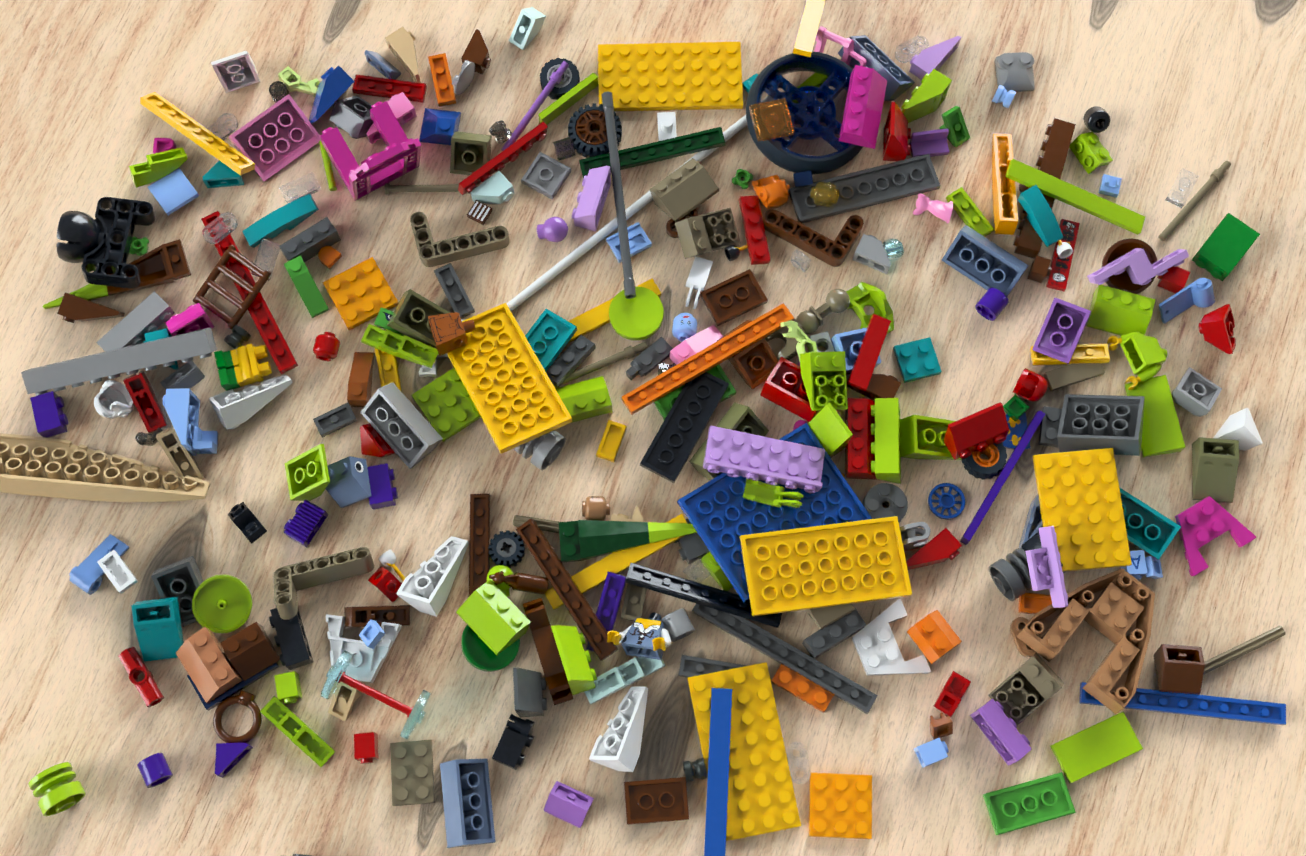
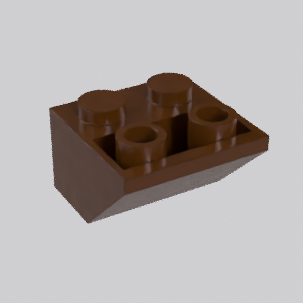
M1161 644L1153 655L1159 692L1200 694L1205 667L1202 647Z

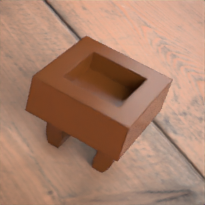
M940 713V718L934 720L933 716H930V733L933 740L953 734V722L950 716L945 717L944 713Z

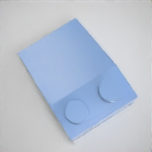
M190 388L166 389V395L163 396V406L181 444L192 456H196L192 446L194 427H198L200 400Z

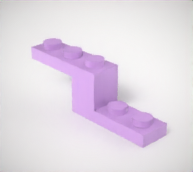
M1135 248L1087 277L1090 283L1100 285L1109 280L1108 277L1113 274H1121L1126 269L1132 283L1141 284L1142 286L1151 282V278L1154 276H1161L1167 273L1168 268L1184 263V259L1189 257V254L1185 249H1177L1151 264L1144 249Z

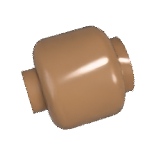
M588 496L585 501H582V517H585L586 520L604 521L606 515H610V503H606L605 497Z

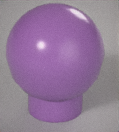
M551 217L544 224L537 225L539 239H547L550 242H560L568 233V226L560 217Z

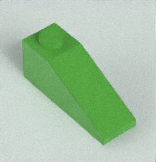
M301 255L284 263L311 317L314 318L328 311L329 308Z

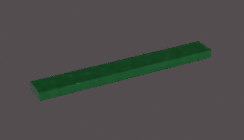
M717 127L619 150L620 170L726 146L722 128ZM609 153L579 160L583 178L585 175L588 176L590 169L610 166L611 170Z

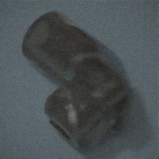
M159 427L152 434L139 432L136 434L135 439L140 445L153 446L158 442L156 435L163 430Z

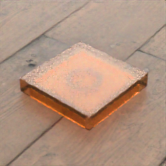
M785 98L749 106L758 142L794 135V128Z

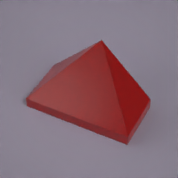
M370 423L360 427L361 452L363 455L385 457L395 454L394 450Z

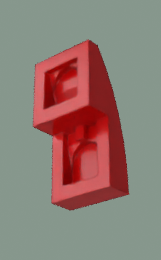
M952 671L933 706L952 717L971 681Z

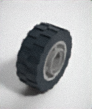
M556 58L548 63L546 62L545 66L542 67L540 83L543 90L550 81L552 73L558 70L562 62L565 61L569 64V67L562 75L564 79L559 84H556L548 95L551 99L558 100L579 84V71L572 61H568L565 58Z

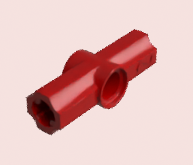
M131 647L122 651L118 657L129 674L130 681L136 686L147 707L150 708L160 703L164 696L154 681L153 674L147 669L136 648ZM144 672V679L138 682L139 674Z

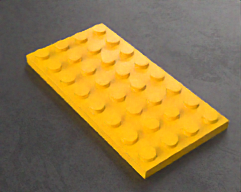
M740 42L598 44L599 105L603 104L602 93L611 92L613 95L614 111L743 109Z
M506 303L462 321L465 322L473 319L476 331L465 333L467 344L446 354L501 454L572 422L570 413Z
M897 516L740 536L752 616L912 595Z
M767 662L688 677L687 680L707 776L711 688L732 689L726 841L801 826Z

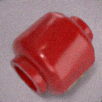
M324 332V334L316 336L313 353L317 359L331 361V359L337 357L340 341L335 337L334 333Z

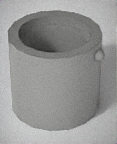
M684 608L676 610L661 619L665 629L669 631L672 642L680 640L695 631Z

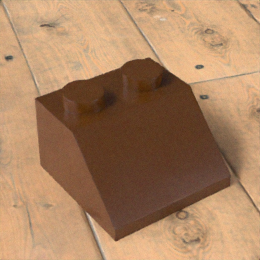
M258 622L253 623L220 643L228 659L244 681L280 661L264 628Z

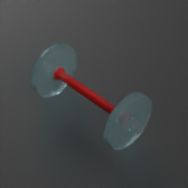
M344 650L335 665L329 669L326 676L328 678L320 696L329 700L336 690L338 683L343 682L408 715V719L400 734L401 737L408 739L417 722L421 724L426 714L424 709L431 693L423 690L415 706L411 708L345 675L353 654Z

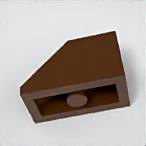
M476 29L461 59L462 64L466 60L474 62L475 72L483 75L485 69L489 68L491 59L480 30Z

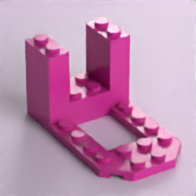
M379 101L371 106L372 109H370V118L387 147L385 150L372 154L362 161L361 166L358 165L337 127H329L322 131L323 134L320 135L322 145L354 201L384 186L385 183H390L418 168L420 164L421 143L418 138H407L387 101L383 103Z

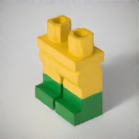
M251 343L226 352H222V350L214 352L221 386L226 391L253 384L257 381L261 382L264 380L263 376L272 373L269 362L260 364L259 359L268 357V352L264 345L254 347Z

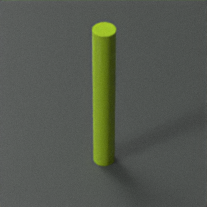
M320 140L319 145L329 190L335 191L337 187L331 160Z

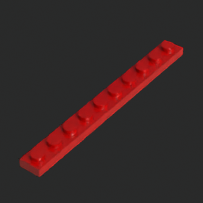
M219 211L201 219L220 257L223 256L230 245H234L236 251L239 252ZM231 257L225 266L254 286L256 282L249 269ZM234 282L244 301L249 292ZM259 292L249 306L248 311L279 372L283 374L297 367L298 364L261 292Z

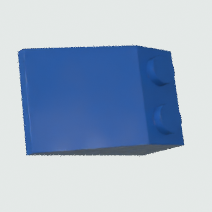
M339 65L335 69L331 67L321 76L323 80L318 85L309 117L311 124L317 121L355 82Z

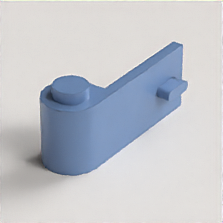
M1199 278L1160 303L1159 309L1162 322L1164 324L1193 305L1201 308L1212 306L1215 303L1212 281L1207 278Z
M110 534L78 567L76 566L71 570L69 574L70 582L89 595L93 594L100 587L102 576L105 574L97 561L112 550H115L121 557L129 549V546Z

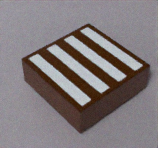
M476 200L469 210L467 217L484 225L493 210L491 207Z

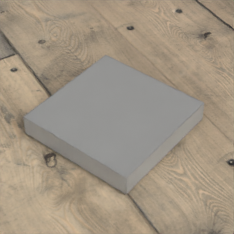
M539 152L521 179V183L553 200L571 173V168Z

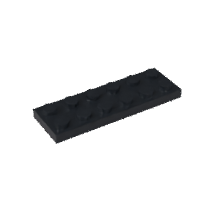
M708 372L686 383L640 462V466L675 483L729 387V383Z

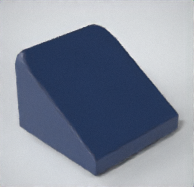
M811 171L793 174L795 187L813 183Z

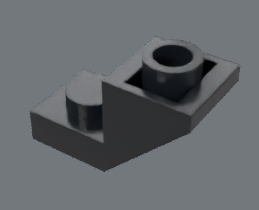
M244 502L235 505L228 513V516L251 544L267 532Z

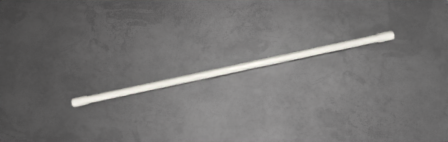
M773 91L757 105L758 116L780 100L776 92ZM746 115L723 132L725 142L747 126ZM717 148L700 151L689 160L693 158L700 163ZM650 191L625 210L626 221L653 200ZM617 217L509 301L507 306L512 312L617 229Z

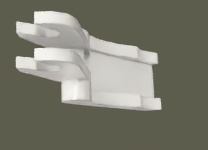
M695 256L685 286L690 288L686 307L689 306L693 289H696L698 292L693 309H696L700 292L705 289L713 261Z

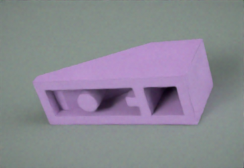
M956 36L922 50L919 55L915 54L910 61L911 67L909 72L922 80L926 73L930 74L933 69L938 71L958 48L961 37Z

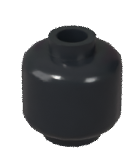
M1091 107L1084 114V124L1094 133L1103 132L1110 125V116L1102 107Z

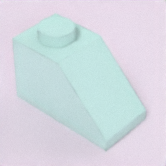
M533 7L522 9L509 41L524 50L540 32L546 16Z
M500 171L470 192L474 202L478 200L486 204H502L504 201H509L515 194L513 185Z

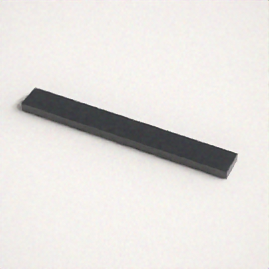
M630 562L625 580L626 583L776 628L780 625L782 613L752 616L750 599L743 602L737 594Z

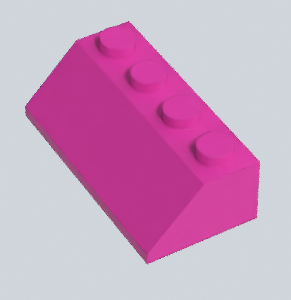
M855 65L851 73L839 136L840 142L872 149L876 147L887 80L873 68Z

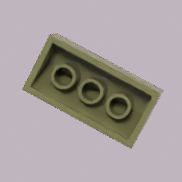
M735 402L716 426L764 437L769 431L748 406ZM706 439L689 462L701 475L708 480H712L723 472L711 473L708 472V469H703Z

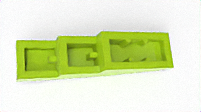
M371 324L368 325L361 339L362 343L430 368H432L438 356L437 349L406 335L403 337L388 329L385 331Z
M275 696L261 709L260 712L320 767L336 752Z

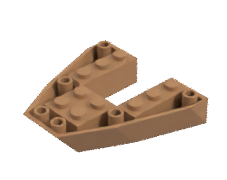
M1123 568L1087 582L1067 594L1068 607L1053 608L1051 604L1039 611L1016 636L1048 662L1059 653L1083 620L1114 643V646L1086 682L1083 689L1115 714L1123 710L1136 693L1151 636L1155 593Z

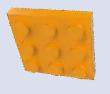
M373 257L322 282L348 330L378 316L381 307L390 310L398 305L395 295Z
M810 772L809 836L872 839V775Z

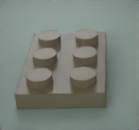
M432 740L390 743L392 806L435 803Z

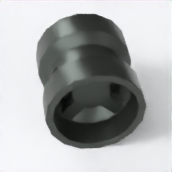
M235 325L232 329L233 333L227 335L224 341L236 349L243 346V341H248L251 335L240 326Z
M699 758L695 762H683L687 782H691L695 778H707L703 758Z

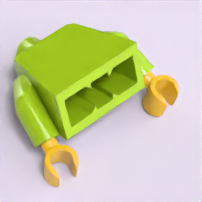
M1138 331L1121 335V338L1110 336L1107 340V344L1114 343L1109 345L1108 349L1110 351L1116 350L1118 344L1121 345L1134 375H1138L1137 377L1129 376L1124 384L1127 382L1134 384L1128 390L1135 389L1138 382H1144L1154 377L1160 371L1161 364L1166 361L1168 355L1167 350L1160 347L1155 337L1146 336Z

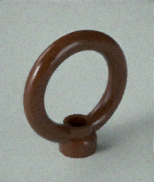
M241 690L239 695L231 696L219 704L214 713L213 726L221 740L226 743H246L256 736L262 722L260 709L254 702L256 695ZM233 704L247 706L253 714L251 729L246 734L238 737L227 734L221 722L224 711Z

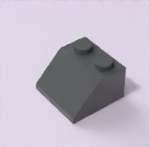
M358 95L337 100L329 120L335 123L336 127L348 132L352 138L366 137V133L373 124L370 118L372 105Z

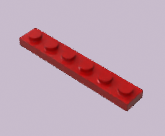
M544 121L461 181L458 191L462 196L467 192L470 193L479 183H483L490 178L494 172L501 171L509 161L514 162L521 152L529 151L536 141L541 142L547 136L548 126Z

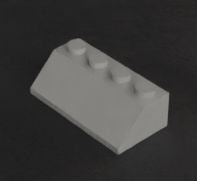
M393 382L378 388L360 412L409 469L413 468L430 454L443 439Z

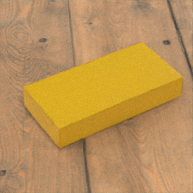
M608 420L596 457L615 462L627 428L626 425Z

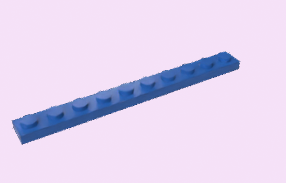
M1081 682L1079 703L1104 706L1083 689L1086 682ZM1137 688L1136 693L1125 707L1126 709L1286 725V704L1159 692V690Z

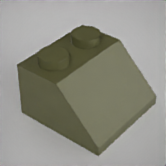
M456 131L451 138L450 173L471 175L489 162L492 135Z

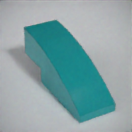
M1037 185L1020 193L1017 200L1028 214L1027 220L1044 244L1048 247L1063 239V234L1055 215Z

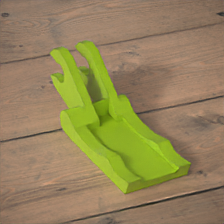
M746 479L743 498L774 507H781L783 505L799 508L802 506V503L796 500H801L804 495L798 492H784L785 488L782 486H774ZM783 497L795 500H783Z

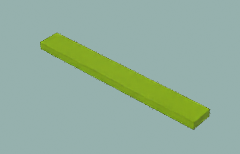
M1015 159L1010 161L1005 177L1029 188L1037 185L1045 195L1137 235L1141 233L1145 216Z

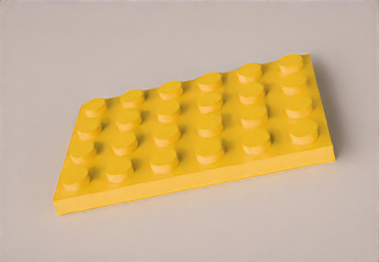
M1113 448L1034 455L1033 463L1043 527L1054 526L1060 561L1063 564L1062 572L1132 565Z

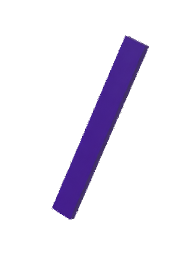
M1038 411L1031 420L960 539L961 543L967 545L972 539L1045 416V413L1042 411Z

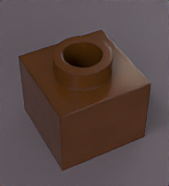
M1036 255L1027 279L1042 283L1044 278H1048L1051 273L1052 267H1049L1051 260Z

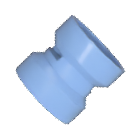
M999 85L992 102L996 104L1002 102L1003 107L1009 108L1016 92L1013 90L1007 92L1004 86Z

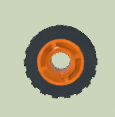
M993 443L987 449L980 452L977 450L969 457L962 459V464H964L965 470L970 475L975 476V478H981L982 480L991 479L994 476L996 477L1006 464V448L1003 446V443ZM985 454L989 459L984 460L980 455Z

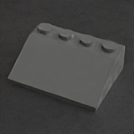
M1065 394L1057 435L1059 452L1113 448L1114 455L1140 456L1144 396Z

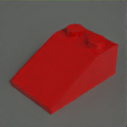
M891 102L884 125L883 161L897 162L905 160L906 156L910 155L911 145L908 144V139L911 136V128H908V120L897 103Z

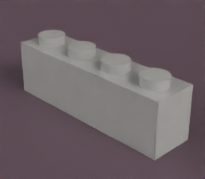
M154 291L96 343L105 352L141 344L145 340V333L157 331L158 327L170 320L175 312Z

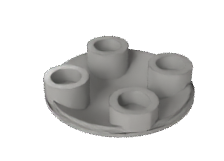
M464 61L460 74L455 75L452 85L455 86V93L457 95H461L470 86L475 74L474 62Z

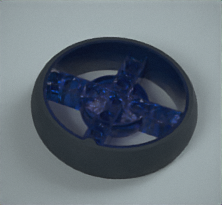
M813 51L811 57L791 53L780 57L766 66L753 82L746 102L747 126L754 143L763 155L785 170L794 173L811 171L812 175L831 172L851 161L863 146L840 142L839 138L835 137L834 134L840 135L842 124L836 120V107L833 100L843 89L848 93L853 69L836 57ZM809 71L826 75L828 78L819 88L815 86L796 88L783 75L792 72ZM828 86L834 87L835 90L830 89ZM781 88L785 92H780L778 89ZM764 91L783 106L782 115L785 126L774 138L765 128L761 118L760 102ZM820 122H824L827 126H822ZM794 124H800L801 127H796ZM783 136L789 137L790 140H785ZM821 137L834 147L837 152L822 156H808L795 153L789 149L799 138L814 140Z

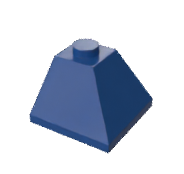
M425 108L419 141L451 145V138L459 129L461 112Z

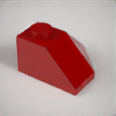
M1226 304L1203 316L1201 323H1199V332L1203 334L1204 340L1227 354H1233L1236 339L1231 336L1234 333L1235 320L1230 304Z

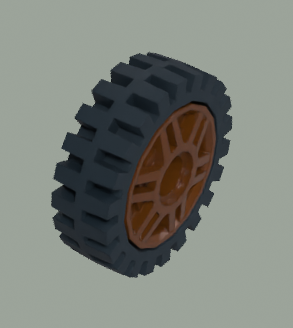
M593 103L592 107L587 104L585 109L580 107L578 112L575 111L573 117L571 116L570 123L568 124L569 141L573 149H576L578 154L582 153L583 157L587 158L588 155L593 157L609 153L603 104H600L599 107H597L596 103ZM614 111L617 145L619 146L622 137V126L619 116H616Z

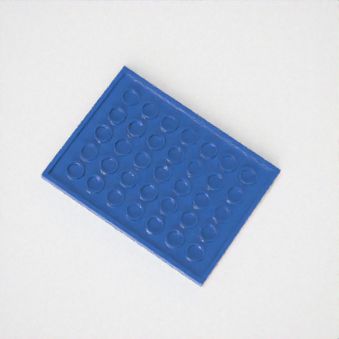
M807 423L779 439L824 449ZM826 451L821 477L823 485L818 492L808 493L801 488L789 489L785 485H774L784 487V492L803 494L804 496L801 500H796L802 503V506L799 508L783 505L781 507H774L744 499L746 477H730L727 473L720 474L677 501L743 602L749 599L740 543L741 535L872 519ZM783 497V500H795Z

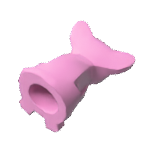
M919 193L916 200V209L913 211V214L920 215L928 210L948 224L953 210V202L946 203L939 200H930L924 194Z

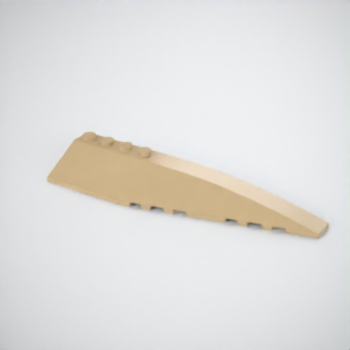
M0 433V493L88 501L168 502L205 499L210 487V482L188 475L185 477L179 476L177 472L171 470L169 472L162 471L154 465L151 467L145 466L143 462L117 454L111 456L105 454V451L100 449L94 451L88 449L86 445H74L72 441L66 439Z

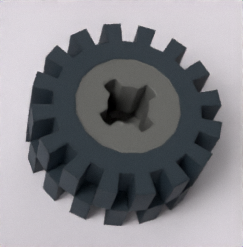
M506 530V532L500 531V534H495L494 538L490 540L489 554L496 565H504L511 568L513 565L514 567L517 566L518 562L521 563L522 557L525 555V546L521 537L515 532L511 533L510 530Z

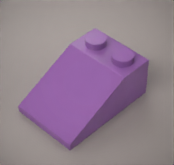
M1054 298L1032 350L1069 364L1091 316V311Z

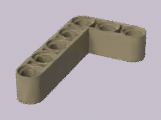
M415 212L410 217L418 253L422 264L426 267H434L503 249L510 242L508 230L504 226H495L434 242L426 215L423 212ZM423 221L421 225H416L417 222ZM500 235L505 236L503 239H497ZM424 237L428 238L426 241H420ZM481 240H486V241H487V242L484 243V244H480V243H479V241H481ZM462 245H469L467 248H461ZM450 249V252L442 253L444 250ZM432 254L430 258H425V255Z
M360 547L278 568L274 572V602L280 617L288 620L296 616L298 612V590L371 572L375 565L370 550L367 547Z

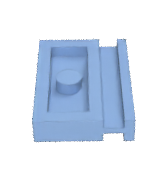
M639 222L627 227L631 257L652 246L651 241L643 228H641ZM617 232L607 237L606 242L620 263L622 259L619 233Z

